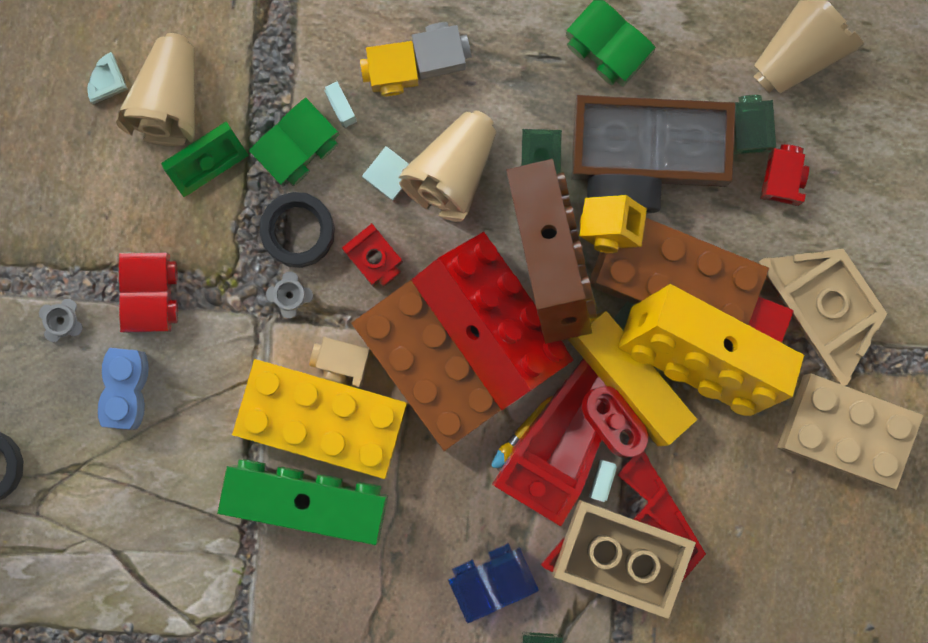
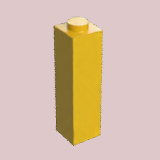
M607 311L598 313L596 318L590 319L592 334L570 338L568 341L605 385L615 388L645 425L648 436L657 447L669 446L698 419L652 365L639 363L631 358V354L618 348L624 331Z

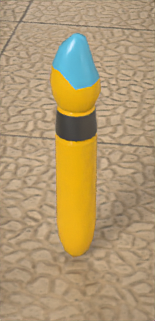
M553 396L543 401L515 431V434L509 438L507 443L499 447L491 463L493 468L503 467L512 452V448Z

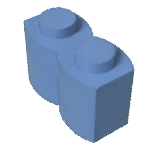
M109 348L102 363V379L105 389L98 402V419L101 427L137 430L139 428L145 411L141 390L147 381L149 370L145 352Z

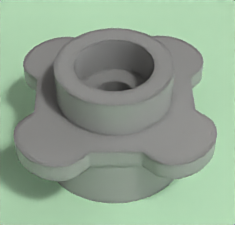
M286 272L283 274L282 280L275 287L271 286L267 289L266 298L268 301L275 302L278 305L283 317L293 318L296 316L298 308L304 303L308 304L312 301L313 292L311 289L304 288L301 285L296 273ZM288 291H291L293 293V297L291 299H288L286 297V293Z
M64 299L61 304L52 306L46 304L40 308L39 317L42 319L43 326L46 329L44 336L48 341L57 342L60 337L66 335L75 337L82 332L83 326L77 321L75 313L77 304L73 300ZM59 317L64 318L63 324H58L57 319Z

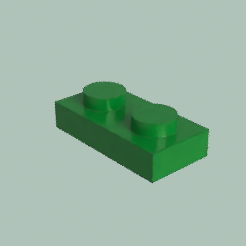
M226 121L162 162L161 165L181 195L186 197L249 155Z

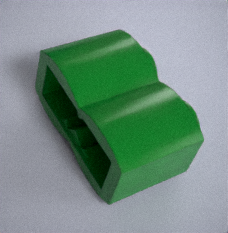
M593 0L566 30V37L570 40L567 43L568 48L582 60L586 57L593 60L598 65L596 72L610 85L617 82L624 87L652 56L656 48L646 36L628 23L604 0Z
M305 97L273 128L263 135L250 148L249 152L282 187L288 183L295 186L310 172L306 166L315 157L318 156L323 160L338 146L335 139L340 134Z

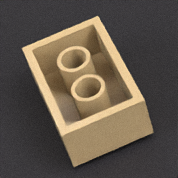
M806 374L802 377L777 448L886 489L897 490L923 415L817 375Z
M578 500L552 575L554 578L669 619L696 542Z

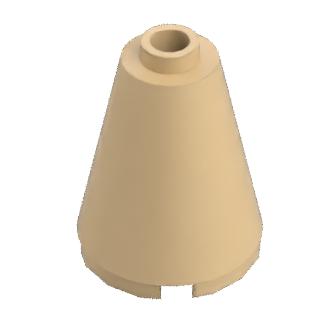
M799 0L754 64L758 72L753 77L768 93L775 88L781 94L857 51L864 45V42L855 31L851 33L848 30L847 21L827 0Z
M167 33L165 37L156 39L117 114L116 124L125 133L132 136L133 131L137 130L145 133L143 141L164 146H184L186 139L190 143L193 141L195 135L194 47L188 43L186 37L176 33Z
M474 111L473 113L464 112L402 170L399 176L401 178L399 182L400 187L411 199L426 210L432 204L441 209L439 217L454 222L463 221L470 211L496 136V130L492 126V119L480 111Z

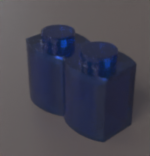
M506 543L488 551L490 559L475 565L474 560L471 559L452 568L454 575L447 579L467 624L539 591L519 546L511 549L510 544Z

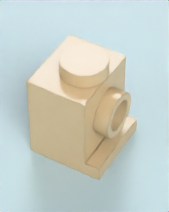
M323 337L321 345L314 344L309 366L324 370L322 378L345 383L347 376L352 377V385L361 388L371 350Z

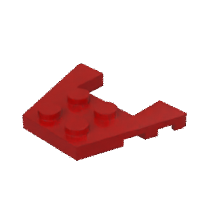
M643 451L639 455L631 457L617 473V476L647 501L633 518L634 520L696 542L682 580L683 582L706 553L649 461L648 456ZM564 538L558 542L541 562L540 565L546 570L553 572Z

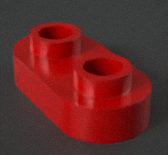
M610 386L593 388L586 393L582 401L583 415L609 450L616 456L624 458L637 456L642 453L648 443L647 429L622 395ZM598 400H601L605 405L603 414L596 410V402ZM622 431H625L629 437L626 445L622 444L619 438Z

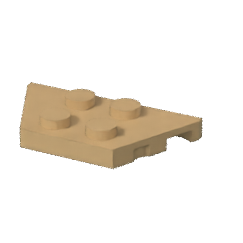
M837 249L777 258H763L757 263L769 267L766 276L767 280L785 307L794 310L792 314L793 319L835 381L846 386L859 360L865 355L870 346L873 335L883 323L887 312L845 250Z

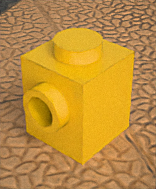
M412 41L366 47L367 59H360L363 83L371 82L373 92H380L383 97L396 96L404 93L403 88L419 86Z
M627 195L585 198L583 214L580 217L579 236L593 244L595 250L604 253H616L618 248L642 247L647 208Z

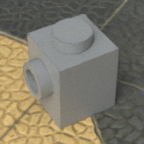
M448 22L435 23L425 27L426 32L411 35L421 80L466 70L465 59L472 57L467 34L460 36L457 25L449 27Z

